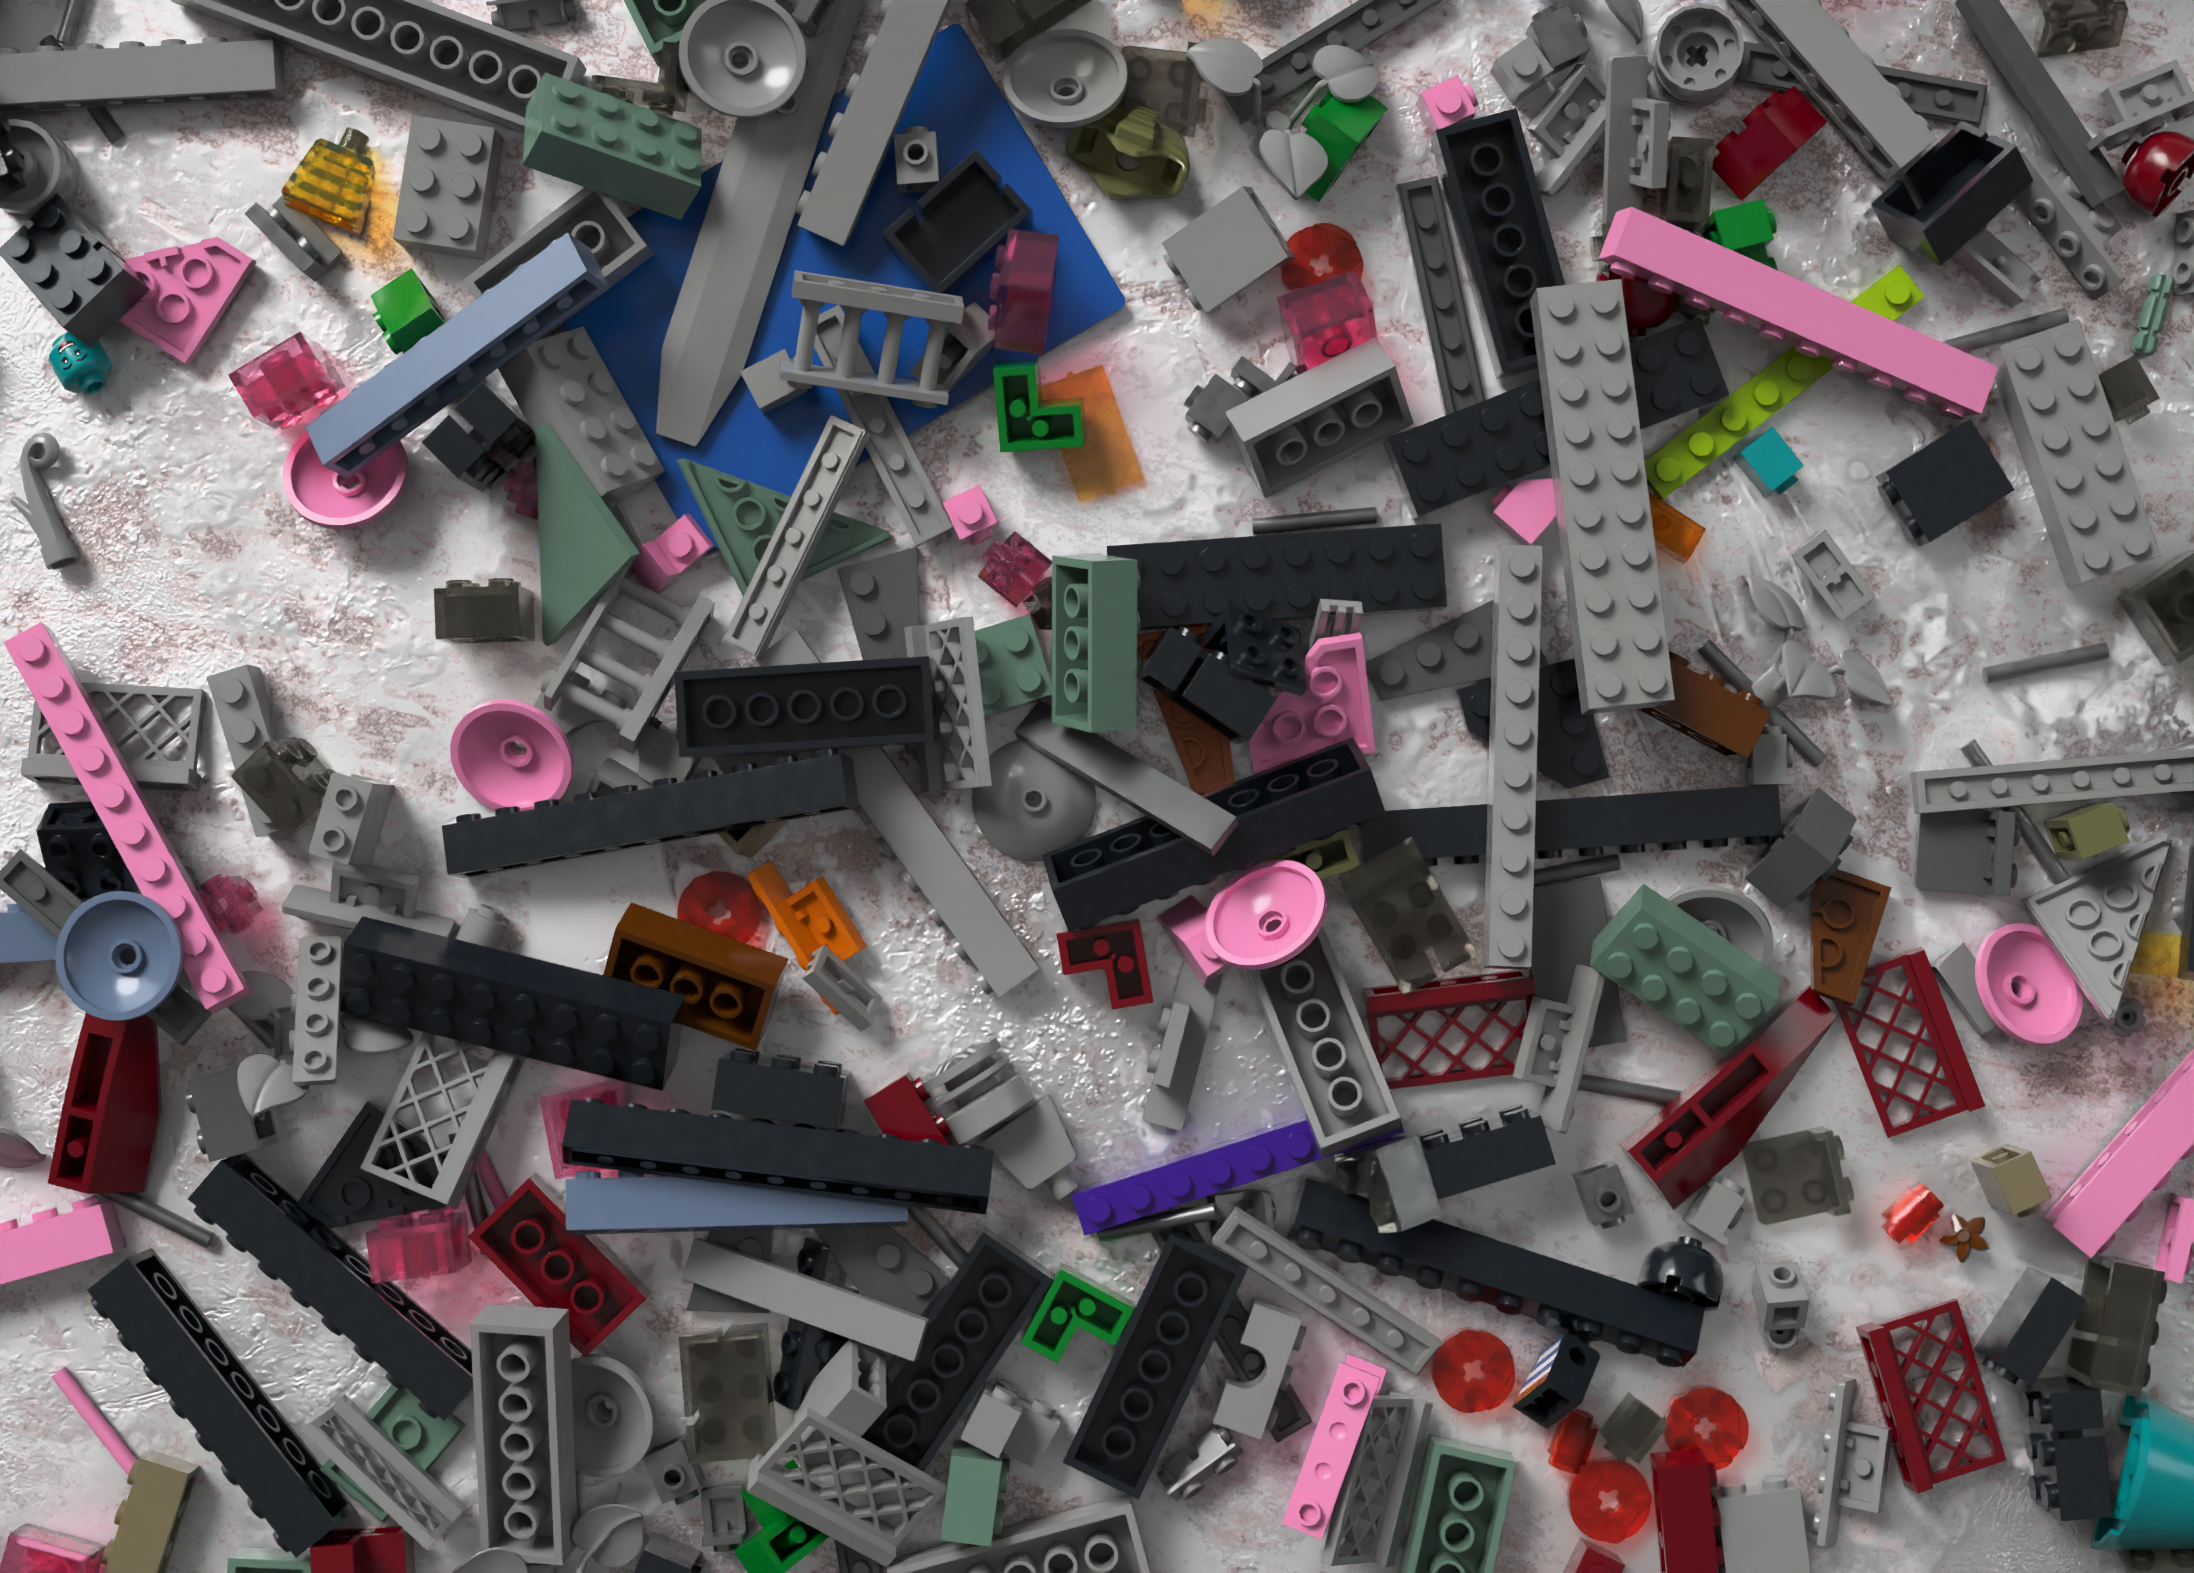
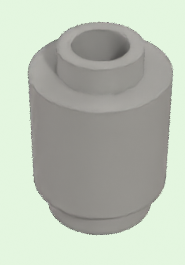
M480 904L478 909L469 908L455 939L497 949L508 924L501 920L503 916L501 911Z

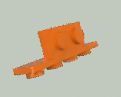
M771 861L747 874V878L752 884L753 892L763 901L774 919L777 930L785 936L796 954L799 965L805 971H808L807 965L813 960L811 958L813 951L823 945L827 946L842 961L867 947L823 876L814 880L795 894H792ZM819 994L823 1003L831 1009L834 1015L840 1013Z

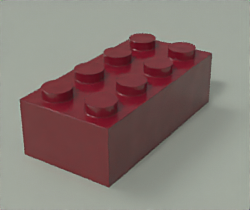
M536 1172L468 1236L535 1307L569 1309L570 1343L585 1358L635 1311L651 1293L596 1234L567 1235L566 1203Z

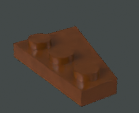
M1836 869L1827 879L1820 876L1815 881L1816 886L1809 894L1811 993L1852 1006L1855 1004L1892 887Z

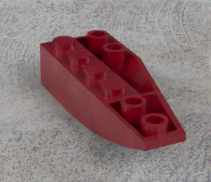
M1808 985L1740 1042L1727 1057L1724 1056L1619 1145L1673 1210L1739 1155L1837 1016L1819 995L1811 993V985Z
M85 1013L63 1101L48 1184L86 1194L138 1193L147 1190L162 1115L158 1027L147 1015L131 1020L116 1021L101 1019Z

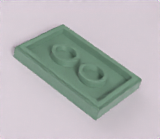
M391 1384L366 1415L428 1472L466 1427V1424L454 1414L445 1421L439 1416L436 1419L430 1417L420 1409L417 1404L419 1399L408 1389L401 1391ZM330 1458L321 1467L320 1470L382 1523L390 1517Z

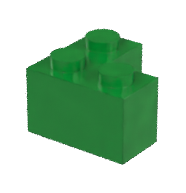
M1330 90L1327 91L1318 105H1314L1301 125L1307 129L1304 134L1313 137L1324 148L1328 158V165L1322 177L1305 191L1306 194L1317 202L1322 200L1334 186L1354 154L1368 140L1388 110L1385 105L1371 95L1358 102H1341L1334 98Z
M1764 199L1714 211L1699 226L1702 238L1778 270L1774 258L1768 257L1765 248L1774 240L1773 234L1776 233L1777 227L1773 211L1766 209Z
M412 268L370 295L377 309L372 316L384 332L382 333L384 340L396 355L400 352H407L421 338L428 336L447 322L435 298Z
M1039 359L998 361L993 368L1000 452L1084 447L1087 439L1084 397L1042 400Z
M1060 1263L1054 1274V1280L1040 1300L1021 1336L1020 1343L1056 1363L1059 1362L1077 1326L1115 1346L1135 1309L1134 1301Z
M794 1459L781 1464L787 1469L798 1468ZM748 1487L740 1492L763 1527L734 1550L748 1573H785L830 1537L748 1493Z

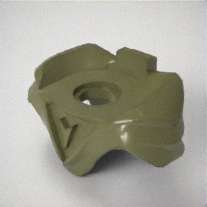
M1140 105L1133 106L1130 112L1115 107L1110 113L1097 121L1072 128L1065 147L1069 158L1093 177L1103 192L1114 200L1132 197L1174 198L1181 193L1190 172L1189 154L1184 138L1177 131L1159 124L1160 116L1158 112ZM1118 152L1140 158L1139 166L1131 170L1123 168L1118 163Z

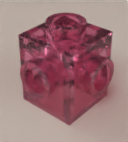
M533 457L531 464L519 460L517 468L509 470L504 484V491L508 492L506 500L517 505L515 513L539 520L538 491L528 494L532 479L537 480L536 457Z
M1014 531L1003 543L996 539L982 556V559L987 563L978 577L1017 608L1038 585L1051 567L1052 561Z
M218 874L200 886L203 892L200 894V897L221 934L231 933L233 936L239 934L254 923L253 916L264 910L257 901L259 896L253 885L246 878L242 879L240 875L226 876L224 878L222 874ZM221 898L227 901L226 911L223 910L218 902Z

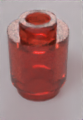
M1919 1182L1913 1189L1908 1187L1881 1214L1882 1218L1886 1221L1881 1228L1896 1243L1901 1244L1905 1240L1912 1245L1940 1217L1938 1212L1944 1205L1926 1186Z
M1575 1408L1555 1424L1547 1448V1452L1550 1454L1547 1462L1550 1465L1573 1474H1579L1581 1467L1587 1465L1599 1430V1426L1592 1422L1594 1418L1592 1414Z

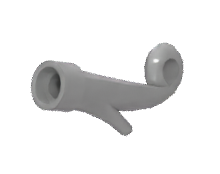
M40 432L27 439L21 452L20 468L28 504L16 496H12L10 501L24 515L42 545L40 551L46 568L48 570H56L70 566L79 561L80 558L74 541L69 539L40 472V470L51 467L58 460L60 453L59 444L51 434ZM44 446L45 456L39 459V451Z

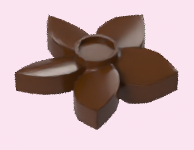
M1953 1213L1951 1226L1955 1232L1948 1233L1939 1240L1947 1246H1957L1956 1253L1961 1263H1964L1970 1256L1971 1247L1978 1251L1990 1249L1986 1240L1979 1236L1985 1229L1984 1217L1973 1218L1967 1222L1964 1218Z

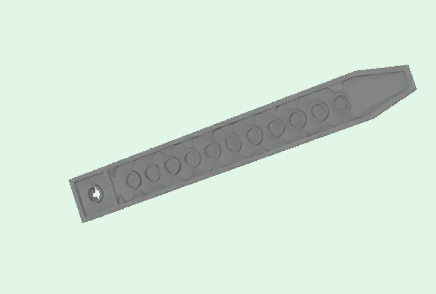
M776 0V3L792 16V6L781 0ZM835 0L814 37L800 30L806 50L805 70L797 90L783 106L760 117L737 118L662 346L656 426L657 435L697 447L742 376L740 371L744 370L865 0Z

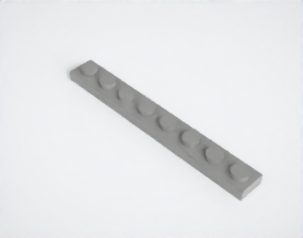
M2194 749L1913 772L1910 774L1914 813L1926 814L2194 791Z

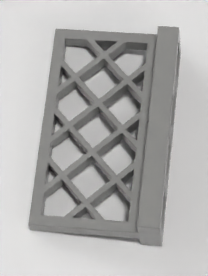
M973 616L904 627L907 657L929 656L932 659L937 743L917 744L922 792L992 786Z
M82 682L90 698L96 694H105L114 704L101 715L104 724L120 711L132 725L114 742L140 788L199 792L200 775L197 773L205 700V691L203 689ZM114 695H125L119 701L114 697ZM137 696H144L153 703L155 708L136 722L124 707ZM154 697H162L165 699L161 703H159ZM34 699L28 757L22 758L21 775L35 783L82 785L62 748L55 754H41L42 738L52 730L48 723L44 725L45 717ZM178 699H193L191 714L180 724H177L167 713L166 709ZM159 714H162L174 729L155 744L144 732L143 728ZM190 726L188 737L185 734L184 730H186ZM139 733L151 748L139 758L129 759L121 751L120 747L135 734ZM180 735L188 744L186 762L169 761L161 749ZM155 754H157L161 760L149 759H151Z
M423 1032L360 1169L454 1209H458L526 1057L492 1049L494 1053L488 1066L473 1072L466 1052L480 1046L470 1043L463 1045L462 1041L454 1040L457 1048L435 1056L431 1045L435 1035ZM427 1053L429 1060L423 1062V1059ZM460 1055L467 1075L445 1084L439 1063ZM432 1066L439 1087L418 1095L413 1083L417 1072ZM482 1077V1080L478 1086L476 1079ZM470 1082L474 1093L471 1104L455 1111L448 1090ZM410 1091L412 1098L405 1100L408 1092ZM442 1093L449 1114L428 1122L421 1102ZM415 1105L422 1125L400 1134L396 1123L399 1111ZM465 1115L462 1123L460 1124L458 1117ZM452 1120L457 1133L452 1144L438 1149L431 1128ZM391 1129H392V1132H393V1135H394V1136L391 1137V1138H389V1139H387V1137H388V1135H389V1133H390V1131H391ZM424 1132L431 1152L410 1161L403 1140ZM397 1143L404 1164L389 1170L375 1166L381 1150ZM448 1153L443 1163L440 1156ZM434 1159L439 1173L432 1189L418 1184L413 1167ZM403 1171H407L409 1179H406L397 1174Z
M1390 1391L1389 1395L1374 1396L1334 1505L1321 1559L1322 1563L1337 1566L1374 1562L1384 1567L1394 1566L1433 1403L1399 1391ZM1373 1410H1374L1375 1417H1374L1373 1420L1371 1421L1372 1414H1373ZM1379 1434L1378 1441L1374 1443L1375 1438ZM1365 1454V1458L1361 1462L1362 1456ZM1369 1476L1368 1482L1364 1485V1481ZM1355 1495V1500L1351 1504L1352 1497ZM1359 1517L1358 1523L1354 1526V1522ZM1344 1536H1345V1541H1344L1343 1544L1341 1545L1342 1539H1343Z
M345 1394L329 1410L311 1422L302 1432L425 1550H428L466 1509Z
M807 1408L765 1456L758 1453L749 1463L747 1492L887 1567L896 1558V1547L946 1494V1484ZM810 1425L824 1433L826 1440L802 1443L801 1434ZM851 1448L860 1454V1459L837 1462L835 1450ZM828 1451L830 1463L807 1466L805 1454ZM798 1455L801 1467L787 1469L776 1462L782 1457ZM887 1468L894 1472L895 1478L872 1481L869 1470ZM863 1471L865 1482L842 1485L841 1473ZM833 1475L835 1486L822 1488L811 1482L810 1478ZM922 1487L929 1492L924 1498L906 1500L904 1489ZM898 1490L900 1501L876 1504L874 1493ZM868 1494L870 1505L856 1507L845 1501V1497ZM903 1514V1521L896 1528L879 1519L881 1515Z

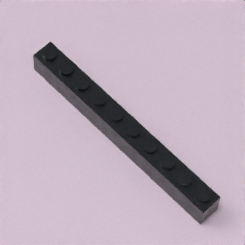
M822 749L812 752V759L798 761L797 756H784L772 759L773 766L757 768L756 763H746L733 766L732 773L717 775V771L714 770L693 773L692 780L678 783L677 778H663L652 781V788L638 790L637 785H625L613 788V795L599 797L597 792H587L573 795L574 802L559 804L558 799L534 802V809L520 811V807L511 806L495 809V816L481 818V814L478 813L460 815L456 817V823L442 825L447 874L468 878L859 808L853 760L851 757L841 753L838 754V749Z
M1778 784L1536 801L1535 851H1537V859L1562 858V849L1578 848L1579 856L1604 855V846L1619 845L1620 854L1645 852V844L1661 843L1662 851L1687 849L1686 841L1703 840V848L1728 846V838L1744 837L1745 845L1770 844L1769 835H1782ZM1487 804L1385 811V813L1376 816L1373 821L1364 825H1358L1361 863L1371 862V870L1396 869L1397 860H1412L1413 868L1438 866L1437 858L1454 857V865L1479 863V855H1486Z
M585 1098L582 1101L570 1100L562 1143L563 1164L986 1214L994 1151L985 1150L983 1147L975 1144H964L959 1147L943 1145L940 1141L934 1139H922L917 1142L901 1140L898 1136L892 1134H880L877 1137L860 1135L851 1129L827 1131L818 1130L809 1124L785 1126L777 1125L770 1120L761 1118L751 1121L736 1120L720 1113L710 1114L709 1116L694 1115L679 1108L661 1111L648 1109L646 1106L637 1103H628L624 1106L606 1104L604 1101L596 1098Z
M1306 1178L1297 1195L1286 1238L1296 1241L1302 1248L1308 1250L1321 1249L1336 1254L1340 1260L1348 1263L1361 1262L1376 1267L1384 1275H1401L1416 1280L1417 1284L1424 1288H1441L1456 1293L1457 1297L1464 1301H1481L1496 1306L1498 1311L1507 1315L1521 1314L1536 1319L1538 1324L1547 1328L1561 1327L1576 1332L1578 1337L1587 1341H1604L1616 1345L1618 1350L1627 1354L1640 1353L1656 1358L1659 1364L1667 1367H1684L1697 1353L1705 1312L1704 1307Z

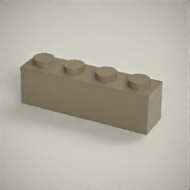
M151 1451L140 1460L134 1462L127 1479V1484L132 1485L128 1499L121 1502L114 1520V1524L119 1525L115 1540L111 1539L108 1542L102 1556L101 1563L106 1565L104 1573H166L200 1465L156 1451Z

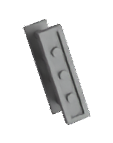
M794 271L792 297L800 299L799 302L803 304L795 362L781 360L780 380H786L789 386L800 389H810L812 385L910 399L914 405L924 408H936L937 404L948 405L947 385L937 384L946 327H950L951 322L962 323L964 304L961 296ZM825 303L842 305V309L845 311L837 368L811 365L820 307L825 306ZM867 309L882 311L884 316L887 317L878 375L853 371L862 314L867 313ZM909 316L926 318V323L929 324L920 381L895 377L904 321L909 319Z
M632 562L605 590L558 671L551 669L548 672L540 691L544 692V708L552 711L561 696L616 725L615 730L620 732L618 747L634 754L675 683L674 672L682 671L713 618L715 602L700 595L693 607L688 604L683 607L631 580L630 578L633 573ZM621 593L676 621V627L680 628L675 639L672 641L667 638L663 641L611 614L610 612ZM602 627L657 656L656 661L660 662L655 673L653 675L646 673L644 676L590 648L600 628ZM580 662L636 690V695L640 698L634 709L626 708L622 710L570 683L569 681Z

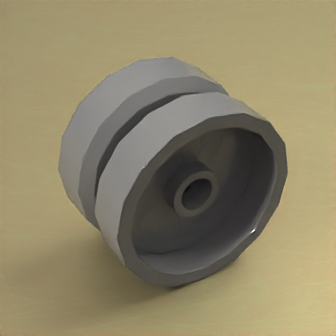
M18 119L8 120L11 133L7 134L11 146L18 150L24 161L25 169L21 173L26 187L0 198V208L20 220L31 221L30 218L56 193L71 203L77 192L79 170L73 153L64 142L33 122Z

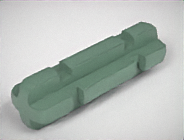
M2156 274L2151 277L2147 290L2150 295L2145 297L2136 327L2139 333L2137 335L2134 334L2131 345L2133 352L2144 356H2150L2156 352L2159 338L2156 335L2161 333L2170 304L2167 297L2172 295L2176 283L2174 278L2163 274Z

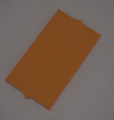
M1103 365L1077 374L1068 372L1066 378L1041 386L1042 400L1084 397L1087 433L1084 447L1060 448L1079 503L1105 493L1114 495L1117 489L1144 480Z

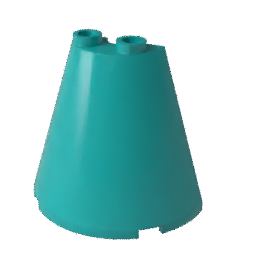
M2126 1384L2117 1425L2130 1428L2131 1431L2113 1509L2111 1508L2112 1517L2096 1518L2090 1548L2096 1550L2194 1549V1422L2140 1388Z

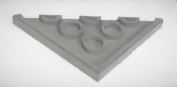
M2168 832L2023 900L2025 910L2107 1027L2114 1025L2171 847V836Z

